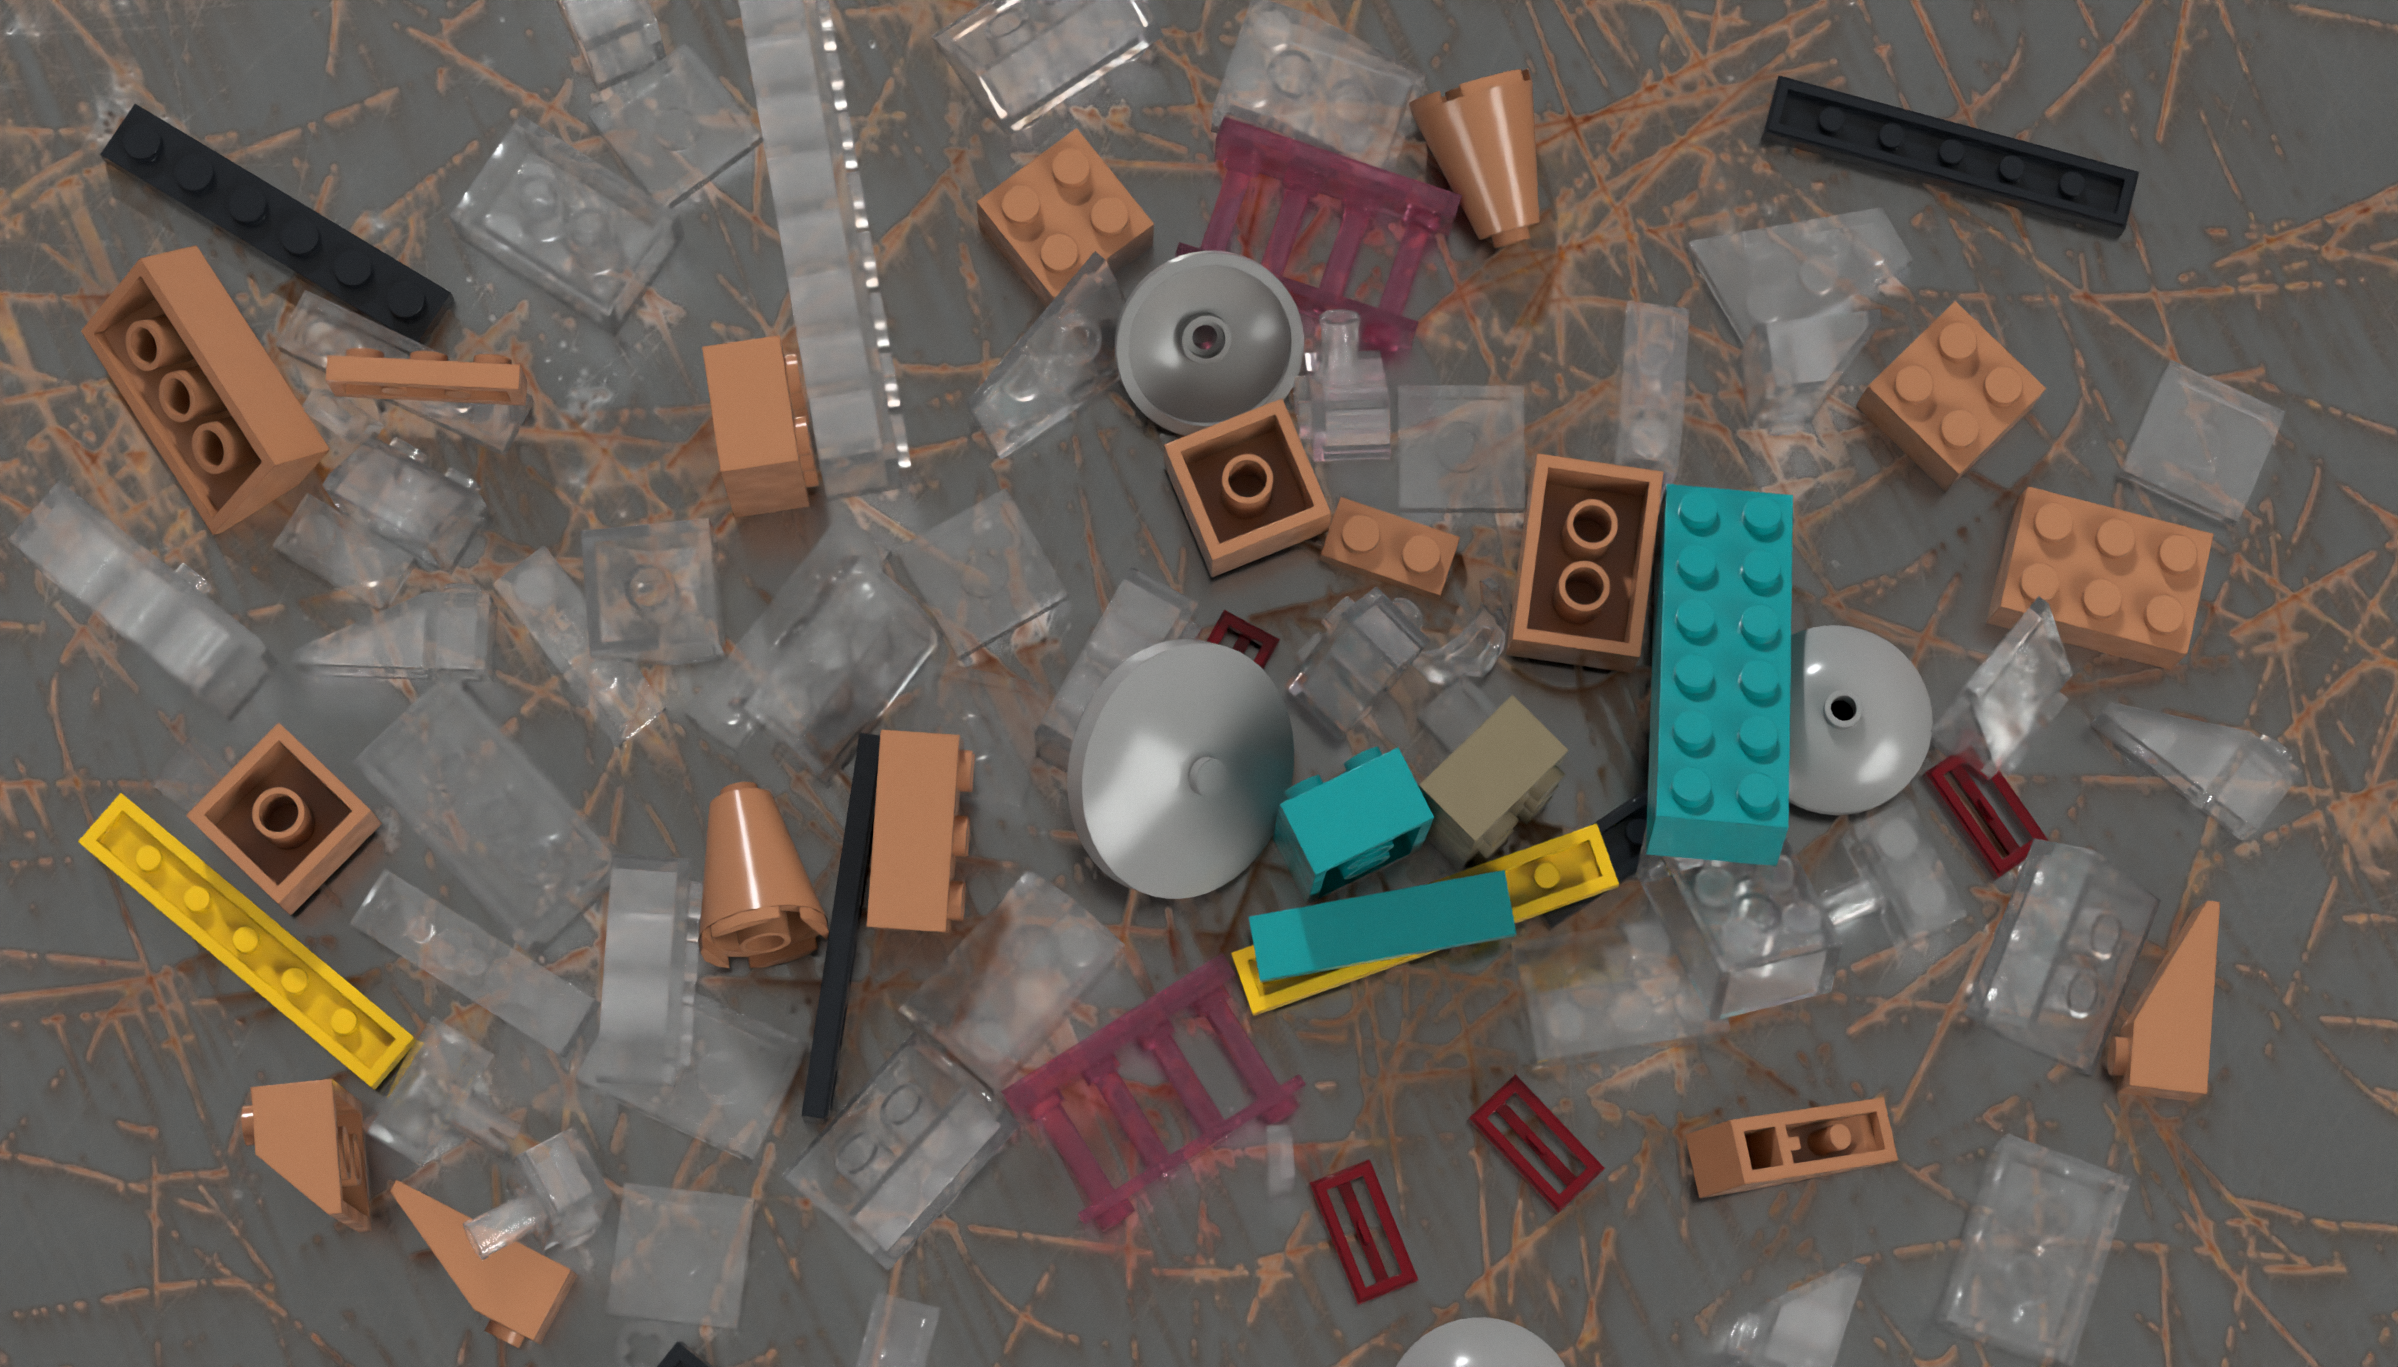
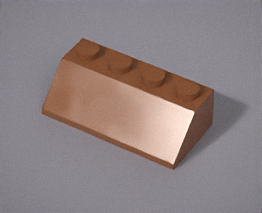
M197 245L140 258L81 330L213 535L223 533L299 485L330 450Z

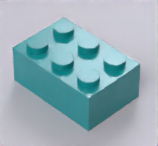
M1378 746L1370 748L1347 760L1343 764L1346 771L1325 783L1320 775H1315L1295 784L1284 792L1287 800L1279 806L1272 838L1306 906L1421 850L1434 816L1399 747L1385 754H1382Z

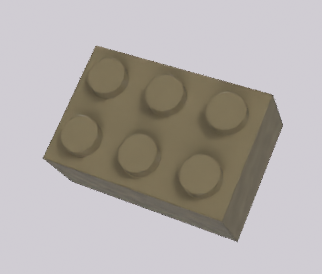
M1513 694L1419 785L1434 816L1426 839L1458 872L1463 871L1473 861L1477 865L1491 861L1508 843L1506 839L1513 833L1514 830L1512 828L1519 821L1518 817L1526 825L1532 821L1553 799L1551 795L1559 788L1558 783L1566 775L1560 769V766L1569 750Z

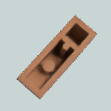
M2206 901L2192 911L2120 1029V1037L2113 1036L2108 1053L2109 1075L2117 1076L2116 1093L2194 1101L2207 1094L2220 902Z
M1884 1097L1733 1119L1685 1135L1699 1198L1750 1191L1898 1161Z
M396 1180L390 1190L391 1194L472 1308L490 1319L484 1331L517 1348H520L525 1337L541 1345L578 1274L560 1263Z

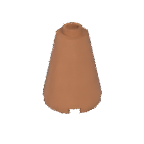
M1528 68L1522 71L1521 69L1494 74L1459 84L1458 88L1445 92L1443 97H1441L1440 91L1409 102L1411 114L1479 240L1492 237L1494 248H1499L1530 239L1528 226L1539 223L1533 80L1530 70Z
M738 782L724 787L720 791V795L709 804L698 940L701 955L706 962L718 967L730 968L729 957H748L750 968H764L787 963L812 953L818 949L816 937L819 934L827 940L829 936L828 921L772 793L758 788V785L752 782Z

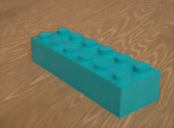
M1666 484L1657 521L1655 547L1647 855L1777 866L1789 828L1793 495Z

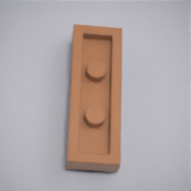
M350 348L346 350V356L327 355L325 380L335 397L526 406L527 379L520 364H512V359L503 355L479 354L474 356L473 362L448 361L447 355L434 351L411 352L409 359L384 358L385 354L383 352L370 348Z

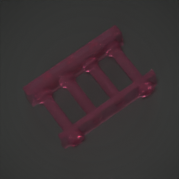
M1223 117L1216 137L1214 155L1215 159L1224 161L1223 166L1227 169L1200 249L1179 242L1175 258L1199 251H1225L1250 179L1257 178L1260 173L1283 181V187L1287 190L1261 265L1272 272L1285 286L1293 298L1299 313L1361 333V339L1364 342L1382 350L1396 351L1398 346L1411 350L1419 321L1404 317L1402 314L1428 238L1436 236L1437 232L1450 236L1462 195ZM1318 193L1341 200V205L1346 210L1319 288L1283 277L1308 202L1310 198L1317 197ZM1377 213L1401 220V226L1405 228L1381 301L1378 308L1343 297L1342 295L1369 217H1376Z
M1222 953L1001 1091L1002 1099L1015 1120H1018L1027 1113L1033 1121L1041 1120L1093 1203L1077 1213L1078 1221L1084 1230L1095 1223L1099 1225L1102 1232L1110 1229L1136 1211L1130 1202L1260 1119L1264 1120L1267 1127H1271L1301 1107L1295 1098L1304 1092L1306 1086L1300 1074L1279 1085L1229 1007L1227 1001L1231 996L1226 989L1234 984L1236 974ZM1194 1010L1198 1018L1206 1017L1258 1099L1226 1120L1172 1037L1176 1030L1171 1023ZM1139 1044L1143 1052L1151 1051L1203 1135L1171 1155L1117 1072L1121 1067L1117 1057ZM1081 1079L1085 1080L1088 1087L1095 1084L1148 1168L1117 1189L1113 1188L1062 1106L1066 1099L1061 1092Z

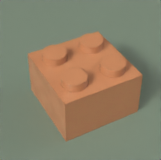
M1077 128L977 201L978 224L1054 319L1153 246L1154 223Z
M1954 301L1867 386L1856 406L1937 485L1947 492L2032 409L2047 388Z
M1282 398L1164 444L1165 468L1211 577L1329 531L1331 511Z
M279 722L186 814L208 838L290 916L382 824L376 815Z

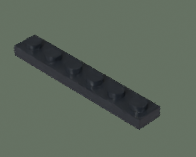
M137 104L133 105L100 154L107 164L419 351L454 301L452 293Z

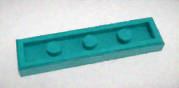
M1505 870L1249 917L1261 983L1514 937L1517 934Z

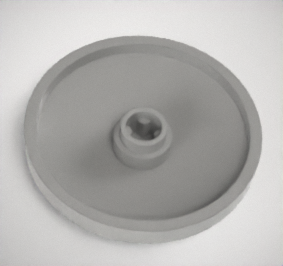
M1177 639L1157 643L1139 651L1120 664L1103 681L1086 706L1077 726L1069 755L1067 771L1069 808L1076 833L1092 861L1106 875L1123 886L1165 899H1183L1209 893L1222 887L1242 873L1258 857L1272 837L1279 806L1287 800L1284 792L1292 784L1294 770L1293 732L1290 718L1279 690L1266 672L1246 655L1229 647L1198 639Z

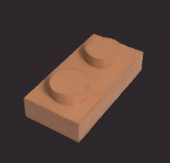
M1340 497L1319 561L1439 601L1460 537Z

